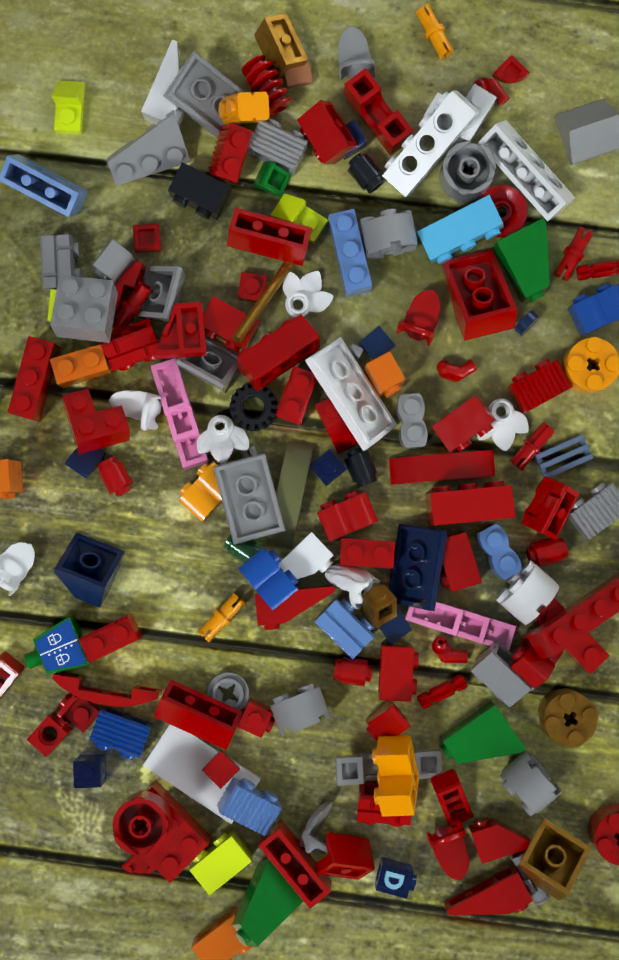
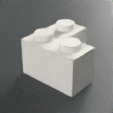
M476 84L472 86L466 99L480 113L453 145L464 141L472 142L491 111L497 98L496 96ZM437 93L425 112L424 117L428 113L433 115L439 106L436 103L442 94ZM445 113L441 117V125L449 129L452 126L453 120L449 114Z

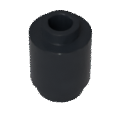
M359 153L349 161L350 167L348 172L363 191L367 190L371 194L385 182L382 176L383 172L368 154L362 156Z
M360 447L347 453L348 458L344 462L353 483L356 482L358 488L377 481L375 475L377 470L368 450L363 452Z

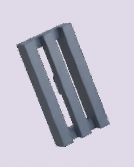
M583 434L534 456L543 478L545 476L550 478L594 458L589 451L590 448L586 444ZM579 442L580 447L543 463L541 458ZM580 452L584 453V456L549 472L546 470V467Z

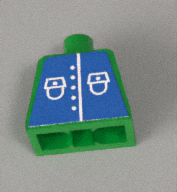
M75 615L64 619L33 639L36 650L24 655L26 664L30 669L43 664L45 672L50 674L90 664L79 641V638L83 637V633Z

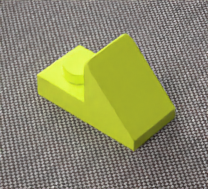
M57 82L52 93V99L56 104L54 131L56 133L82 135L84 82Z
M285 193L270 215L273 218L311 227L312 232L309 241L313 244L328 223L326 218L307 207L304 199Z

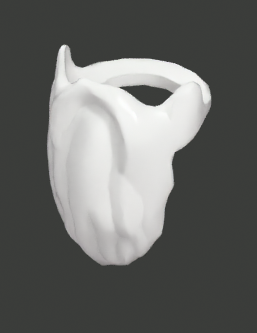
M123 390L116 392L108 400L112 408L122 405L126 417L141 420V430H156L158 428L155 418L161 413L162 403L159 400L161 399L160 396L144 391Z
M19 542L11 545L3 554H0V587L9 591L8 596L14 594L19 588L20 582L26 577L28 571L33 566L35 551L32 544Z
M335 564L325 570V578L329 583L349 592L351 606L355 609L363 607L362 596L372 588L374 583H380V580L371 575L370 572L355 566Z

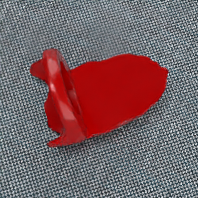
M433 289L422 291L414 297L410 308L406 312L405 320L401 319L398 322L397 334L405 331L410 338L417 341L425 339L427 346L431 344L441 309L440 299Z
M461 821L457 822L455 828L449 826L437 828L434 835L427 832L429 845L433 848L434 855L441 869L449 877L456 880H463L470 864L466 843L462 838L466 836V830Z

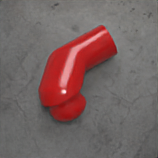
M441 636L433 640L432 650L441 662L467 663V650H453L447 643V640Z

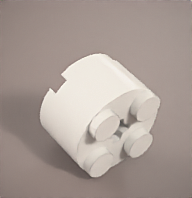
M530 560L522 568L521 573L519 572L508 579L507 583L510 586L508 589L504 588L495 600L520 622L527 625L540 614L538 611L543 606L547 607L559 590V586L555 580Z

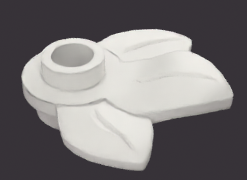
M319 271L308 273L301 279L294 273L289 272L283 281V291L287 297L285 307L288 314L292 317H297L300 314L304 317L309 312L320 313L331 304L333 295L321 291L322 279ZM296 301L303 303V307L299 310L293 306Z
M499 398L491 402L488 407L496 418L491 423L493 429L482 437L478 433L476 435L478 440L492 437L496 446L503 451H507L513 444L515 433H528V420L523 413L514 410L510 401ZM498 407L504 408L505 415L503 417L496 414Z
M225 415L213 417L208 423V429L200 434L197 440L198 453L211 452L213 458L220 464L227 463L234 449L241 451L249 450V439L246 432L242 428L234 426L232 420ZM218 424L225 425L222 430H217L216 427Z

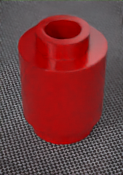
M116 456L97 465L99 469L98 474L109 495L116 494L117 497H120L131 490L129 486L133 484V481L122 461H118Z
M547 538L530 542L529 548L526 549L528 561L531 560L538 567L561 563L563 559L568 558V549L563 538H558L556 541Z
M349 657L336 659L333 680H339L341 684L365 687V681L371 682L372 666H368V660L352 659Z

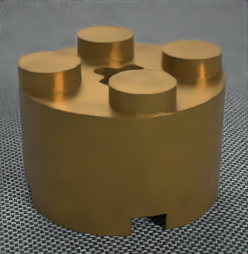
M562 688L547 693L538 707L539 722L542 730L555 742L563 746H581L593 736L597 728L598 713L594 705L588 698L573 689ZM565 713L571 715L570 720L563 718Z

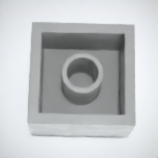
M59 275L50 324L56 337L110 343L118 296L114 281Z

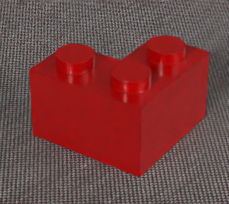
M89 388L62 395L64 410L78 455L130 441V428L122 405L96 412Z

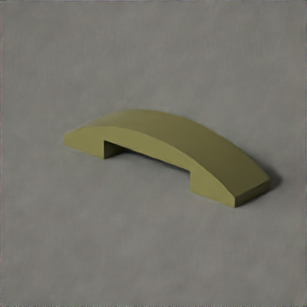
M290 441L287 443L276 493L286 531L268 535L266 544L290 549L293 547L314 446Z

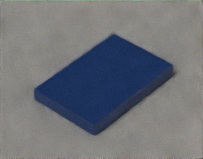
M399 524L394 552V568L391 570L389 590L397 598V604L435 611L447 531Z

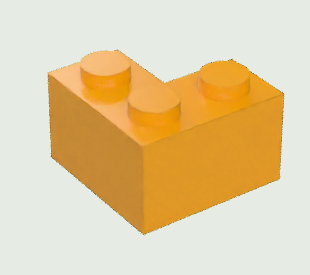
M411 735L378 737L377 748L372 750L373 764L378 765L377 780L379 786L374 789L375 805H379L382 816H414L419 771Z

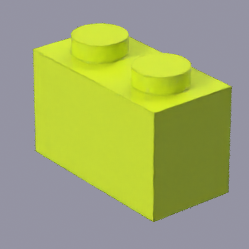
M234 830L228 834L224 831L213 840L214 845L207 851L204 849L191 864L189 871L209 896L252 862V852Z

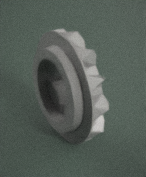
M232 672L220 673L210 682L207 696L221 702L224 692L220 687L228 689L235 684L233 691L235 698L229 697L223 703L241 711L248 702L249 688L242 676Z

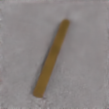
M284 262L233 334L232 338L237 343L242 342L294 264Z

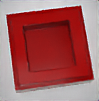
M159 223L133 225L135 253L162 251Z
M222 750L202 769L220 789L240 770Z

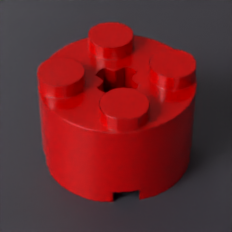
M142 790L130 795L123 801L113 818V835L116 843L129 854H149L156 851L163 844L170 830L172 812L167 802L153 792ZM142 819L147 822L143 826L138 824L139 820L141 821Z
M614 803L599 808L592 814L588 823V835L594 848L606 861L619 865V836L614 837L616 833L619 834V804Z

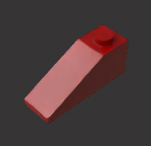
M335 586L298 588L295 593L274 610L256 592L255 602L258 626H264V630L279 629L280 624L288 622L334 593Z
M512 865L446 900L444 905L449 915L511 914L524 911L533 900L515 866Z

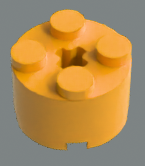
M591 337L579 341L565 352L561 362V366L573 386L570 389L578 393L590 394L607 388L615 381L619 374V355L616 349L609 342L599 337ZM588 362H591L593 364L592 370L590 371L586 368L589 365Z

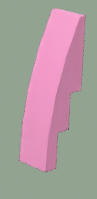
M173 358L151 365V370L184 470L206 462L209 463L207 453L199 454L197 451V440L201 433L179 366L176 364L177 360Z
M437 601L435 611L409 607L405 619L489 646L498 640L507 650H510L517 627Z

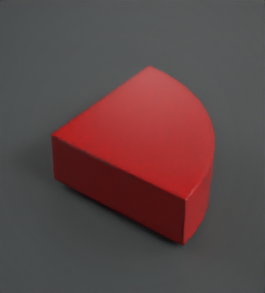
M511 55L493 73L492 77L502 83L512 84L524 80L529 76L530 72Z
M142 854L131 855L121 865L124 870L132 874H150L157 870Z

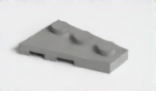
M174 110L169 112L166 118L158 124H153L147 128V132L136 140H131L107 158V163L116 186L179 166L182 162L185 164L190 162Z

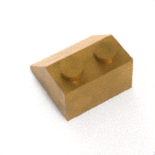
M543 818L518 865L537 887L560 901L568 896L592 848L546 818Z

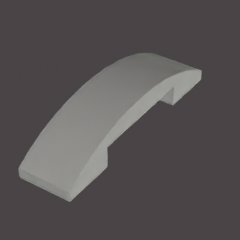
M414 749L419 779H429L442 773L441 750ZM372 752L335 758L337 786L364 784V781L377 780L378 765L373 764Z

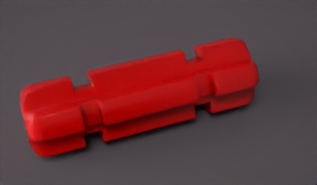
M619 259L614 262L593 263L590 266L588 264L580 265L576 268L577 279L582 281L588 280L590 277L594 279L613 276L615 273L619 275Z
M459 674L453 677L452 681L449 682L447 680L429 689L430 692L427 693L425 691L419 694L417 700L420 706L426 709L432 706L433 702L438 703L454 695L455 691L458 690L460 692L466 689L468 685L464 676Z

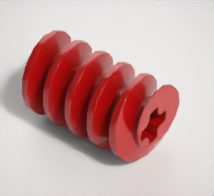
M260 55L249 60L242 67L241 71L246 76V82L251 86L252 93H267L269 115L271 117L286 109L293 99L292 97L283 98L288 93V89H279L283 84V79L274 80L279 74L277 69L269 70L274 65V61H265V56Z

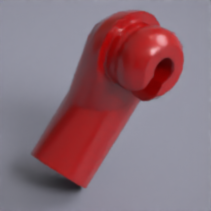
M478 78L473 83V85L476 84L496 96L495 101L499 106L504 105L510 99L496 79Z
M471 359L460 366L450 364L447 360L440 361L436 366L440 377L453 382H459L477 370Z

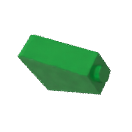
M542 218L497 241L493 247L521 303L528 299L532 303L545 296L544 291L550 286L547 226L545 219Z
M492 701L440 736L444 743L440 748L449 760L454 757L458 764L522 753L526 750Z
M268 858L258 862L232 923L237 931L235 936L244 946L258 947L304 902Z

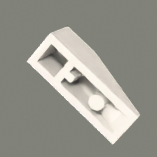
M175 40L171 41L141 110L144 120L155 125L166 118V115L174 110L178 125H180L185 114L163 96L181 69L180 50Z
M311 532L278 565L284 572L289 569L299 579L315 574L318 570L323 573L333 563L330 559L333 553Z

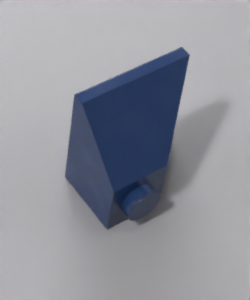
M76 532L54 568V573L76 599L100 608L112 587L125 551Z

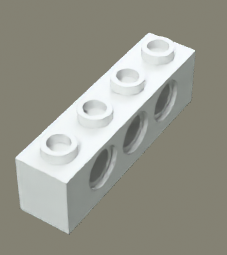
M457 90L451 91V93L446 91L436 103L439 107L433 115L428 113L421 120L419 132L415 136L411 134L401 145L404 150L398 157L396 155L392 156L384 166L387 170L382 176L405 197L413 193L480 113ZM445 113L449 114L453 120L452 126L449 129L441 125V117ZM426 135L434 138L435 145L432 150L427 149L423 144ZM408 156H413L417 160V168L415 170L407 167L406 160Z
M506 120L495 124L478 142V144L486 146L491 151L499 168L547 221L556 217L575 199L574 195Z

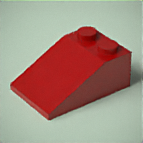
M492 249L453 258L442 263L456 321L464 341L515 328L517 307Z

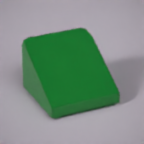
M272 161L263 162L253 185L281 198L292 174Z

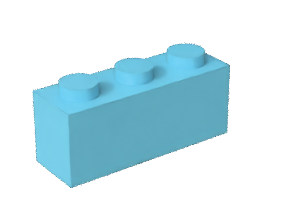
M490 195L417 231L430 261L442 264L452 259L453 253L459 250L466 252L477 246L476 241L484 237L486 240H490L501 234L500 229L504 228V225Z

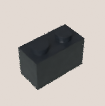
M183 162L168 189L171 198H173L172 202L183 208H186L188 205L196 209L195 213L207 220L210 217L218 220L231 194L229 185Z

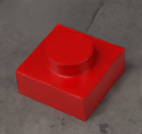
M241 272L238 300L256 302L266 288L267 276Z

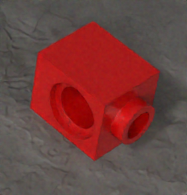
M52 712L26 740L43 756L48 757L73 728L69 726L70 722L65 717L59 718L55 712ZM47 726H52L57 730V738H50L47 735Z

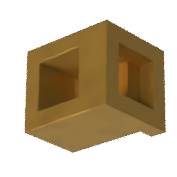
M385 584L373 586L362 596L363 607L360 610L375 629L397 617V598ZM384 608L386 612L379 615V611Z

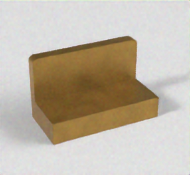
M287 13L263 19L254 36L262 54L265 56V60L274 61V65L270 70L277 69L279 71L274 80L282 78L287 69L305 65L308 58Z

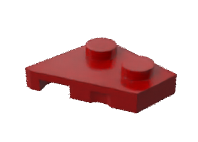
M202 302L175 303L170 319L162 332L158 347L154 350V358L206 356Z

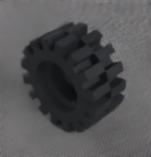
M246 383L243 387L235 390L236 392L231 397L229 408L232 418L241 428L247 431H260L273 423L278 406L276 398L270 389L264 386L256 391L251 384ZM251 397H257L264 403V410L258 417H249L244 412V403Z

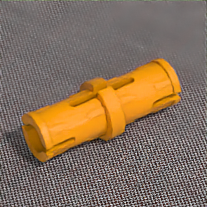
M426 4V9L422 6L415 14L426 32V39L431 41L439 59L442 60L445 58L444 55L446 58L450 56L454 49L444 33V25L442 23L439 24L431 9V5Z
M233 592L219 609L216 608L213 611L214 615L198 630V633L202 637L205 635V640L211 642L214 636L225 625L228 626L231 623L230 619L246 604L242 598L239 599V596Z

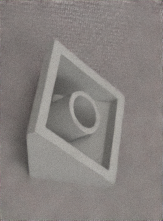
M604 99L554 116L571 165L619 149V114Z
M146 266L142 282L149 285L153 292L142 305V312L138 316L136 315V317L150 318L151 321L163 324L168 323L175 303L180 302L186 279L182 268L178 266Z
M205 336L206 356L181 357L177 359L176 364L184 371L226 393L239 370L237 364V356L239 354Z

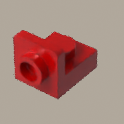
M68 693L58 704L61 710L56 715L59 718L65 717L84 733L98 717L100 709L92 702L74 695L71 696Z

